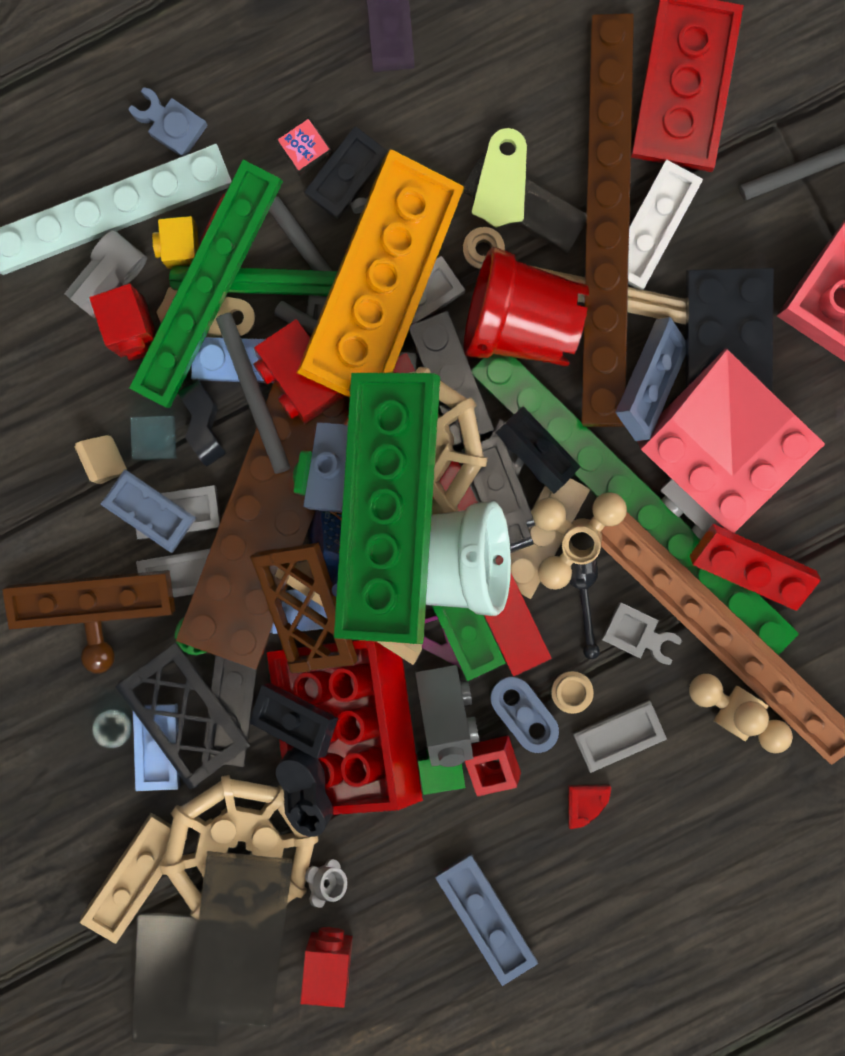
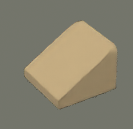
M105 435L75 443L76 446L74 447L91 482L103 484L120 476L124 469L127 470L111 436Z

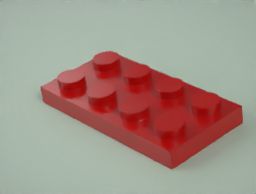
M718 0L658 1L631 158L665 163L667 159L681 167L708 172L714 170L744 5Z

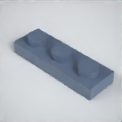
M671 317L656 319L615 412L635 441L650 440L686 355V340Z
M471 853L435 874L436 880L502 986L538 964L533 952Z

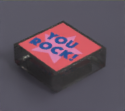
M309 116L275 139L276 144L299 177L333 154V150Z

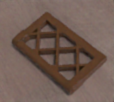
M319 543L264 550L250 556L285 652L290 672L300 673L316 669L354 665L358 658L351 639L334 638L338 651L334 652L322 645L328 632L334 636L336 597L332 594L333 584ZM308 560L314 580L295 568L298 561ZM275 565L285 572L278 586L274 584L268 566ZM290 576L310 588L304 602L283 590ZM315 592L320 595L327 618L309 607ZM280 599L299 611L292 625L287 621ZM303 615L324 628L317 641L297 629ZM294 638L312 650L310 655L299 656Z

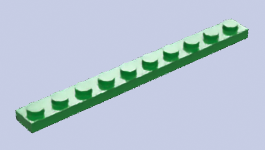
M492 354L489 358H483L471 370L474 379L512 416L522 406L533 415L581 466L574 476L584 486L591 489L590 491L596 497L608 492L620 495L626 503L627 512L777 655L799 635L759 594L694 566L690 554L698 545L700 539L680 517L670 511L662 500L587 427H583L582 422L515 357Z

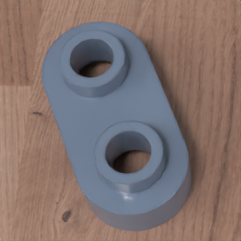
M515 676L504 677L494 684L490 694L491 704L519 743L526 750L534 753H542L551 749L559 736L558 724L530 686L524 680ZM510 689L516 690L519 694L518 701L513 705L506 704L503 700L504 693ZM532 724H543L544 733L541 737L534 738L530 736L529 728Z

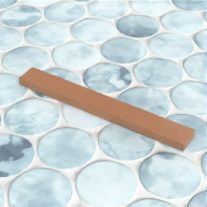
M628 512L621 523L615 526H605L601 530V547L824 759L832 765L845 756V718Z

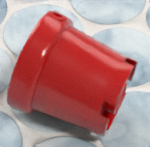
M497 247L491 248L483 261L473 292L464 334V354L478 358H489L492 354L547 362L564 367L568 366L570 362L563 355V352L575 355L588 309V307L577 305L578 293L589 296L588 285L571 281L518 262L514 254Z

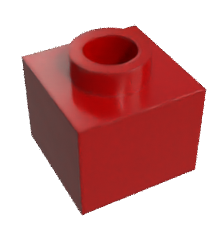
M509 735L471 744L474 759L466 760L465 764L477 796L517 788L521 770Z

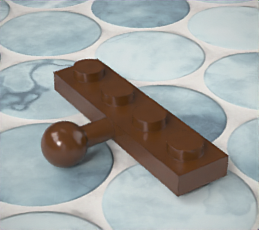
M170 570L8 585L2 589L9 630L84 623L87 644L81 652V662L85 669L96 674L109 670L115 660L113 648L104 641L101 621L172 615L176 611Z

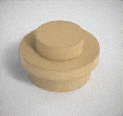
M568 671L559 675L551 689L555 705L566 713H579L585 710L592 702L594 694L590 680L582 673L576 671Z

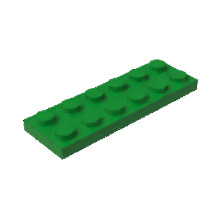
M351 373L334 638L423 644L440 376L435 373Z

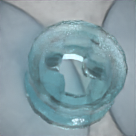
M119 709L106 710L97 717L93 725L95 739L99 744L109 748L119 747L130 738L133 729L131 718L127 713ZM108 717H115L117 724H124V732H119L118 739L116 740L111 739L110 733L102 731V724L109 723Z

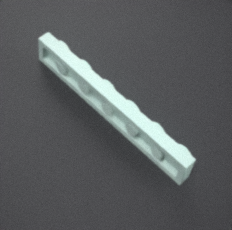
M211 145L0 227V274H8L103 237L111 230L118 231L229 188L232 181L218 145Z

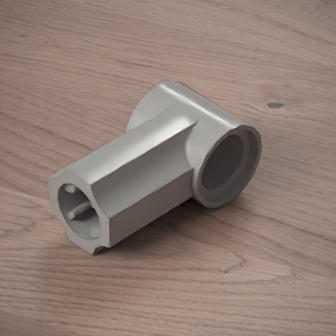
M115 230L109 231L101 238L91 253V262L64 293L93 318H95V314L89 297L121 287V285L129 284L140 273L147 261L145 254Z

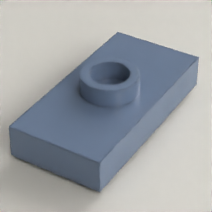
M317 423L303 507L310 510L342 513L348 425Z
M125 469L101 503L103 507L171 553H173L196 520L195 516Z

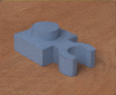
M143 87L141 93L147 100L151 101V106L146 111H140L131 105L129 107L130 113L141 123H153L148 131L151 137L180 157L188 155L207 128L206 121L173 98L163 107L156 93L149 88Z

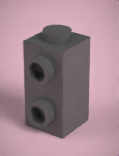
M457 665L415 672L431 766L454 767L466 760L474 759L471 743L479 742L475 716L466 718L464 707L472 705L469 682L467 680L460 681Z

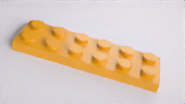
M392 149L387 152L296 373L350 398L351 373L393 372L463 192V185Z

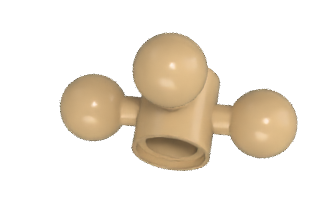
M612 492L601 494L594 501L592 508L594 517L591 520L581 518L572 522L566 519L565 506L558 499L548 497L536 503L532 513L535 524L544 531L557 530L564 535L562 541L563 553L560 556L546 558L539 566L538 576L544 586L549 589L565 587L571 580V565L573 563L580 565L588 564L596 559L601 549V530L605 526L618 525L626 516L627 506L620 495ZM584 532L593 538L594 545L587 550H579L572 545L570 538L576 533Z
M701 674L692 680L689 687L691 699L701 707L716 705L720 708V711L713 720L714 722L745 742L749 736L758 735L761 746L770 753H781L790 747L793 739L790 727L781 720L769 721L767 712L769 706L737 685L730 696H727L723 693L721 681L711 674Z

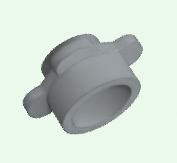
M329 859L325 865L321 867L311 866L306 871L305 879L309 883L311 890L309 900L312 906L321 908L326 901L336 902L344 896L347 889V877L340 869L341 867L337 860Z

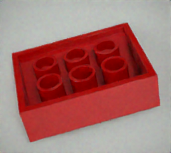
M352 640L358 658L354 665L291 673L284 650L267 652L272 684L338 717L325 757L319 758L325 770V792L332 802L334 808L333 815L396 811L423 801L402 657L377 641ZM336 642L322 644L332 652L338 651ZM307 646L297 647L299 656L310 655L312 651ZM279 739L281 757L283 759L286 752L293 748V746Z

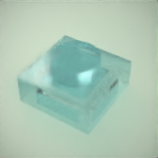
M174 416L130 417L133 460L176 459Z

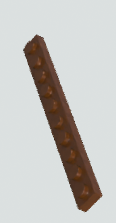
M634 13L592 15L585 284L589 287V296L585 295V307H588L584 324L583 427H625L615 412L626 389Z

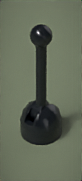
M597 558L588 564L580 565L573 563L571 565L572 577L569 581L571 586L580 590L586 637L583 654L588 659H595L600 654V649L594 642L588 588L598 578Z

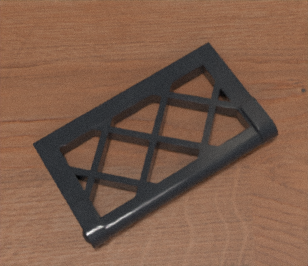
M177 643L170 646L126 679L120 680L118 685L115 686L181 776L189 790L198 787L200 782L250 746L248 740ZM174 660L185 675L186 684L161 680L163 667ZM157 672L156 679L149 678ZM142 682L155 684L151 709L145 708L133 691ZM160 685L185 688L181 713L156 710ZM190 689L195 690L209 708L211 718L186 714ZM155 714L180 718L176 743L170 742L155 721ZM185 719L210 723L206 748L181 744ZM214 724H220L233 742L224 750L211 749ZM180 749L204 752L203 765L192 772L179 755ZM210 753L217 754L215 757L209 760Z

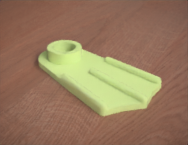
M511 128L501 129L491 137L472 208L473 215L484 219L495 228L509 223L522 222L524 219L527 144L523 135L517 130ZM510 142L514 145L515 152L512 155H504L500 151V145Z

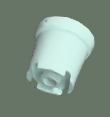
M495 501L475 503L464 511L432 515L426 605L469 608L478 615L497 616L505 608L511 576L510 539L502 508ZM498 555L503 557L501 565H497L495 562Z

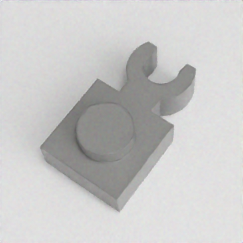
M621 602L618 603L601 640L640 659L645 648H647L656 661L668 665L671 664L672 659L661 653V644L667 640L679 645L682 642L681 638L674 633H655L654 629L659 620Z

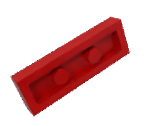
M716 524L711 525L690 554L694 566L795 611L801 607L821 581L816 570Z

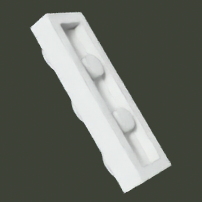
M667 159L630 225L628 285L640 290L645 288L703 181L702 178Z

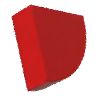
M568 785L569 829L586 826L599 816L609 802L611 794L610 785Z

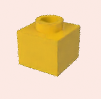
M192 216L158 219L159 232H154L152 235L155 257H161L162 262L168 269H172L173 266H190L199 248L198 226Z

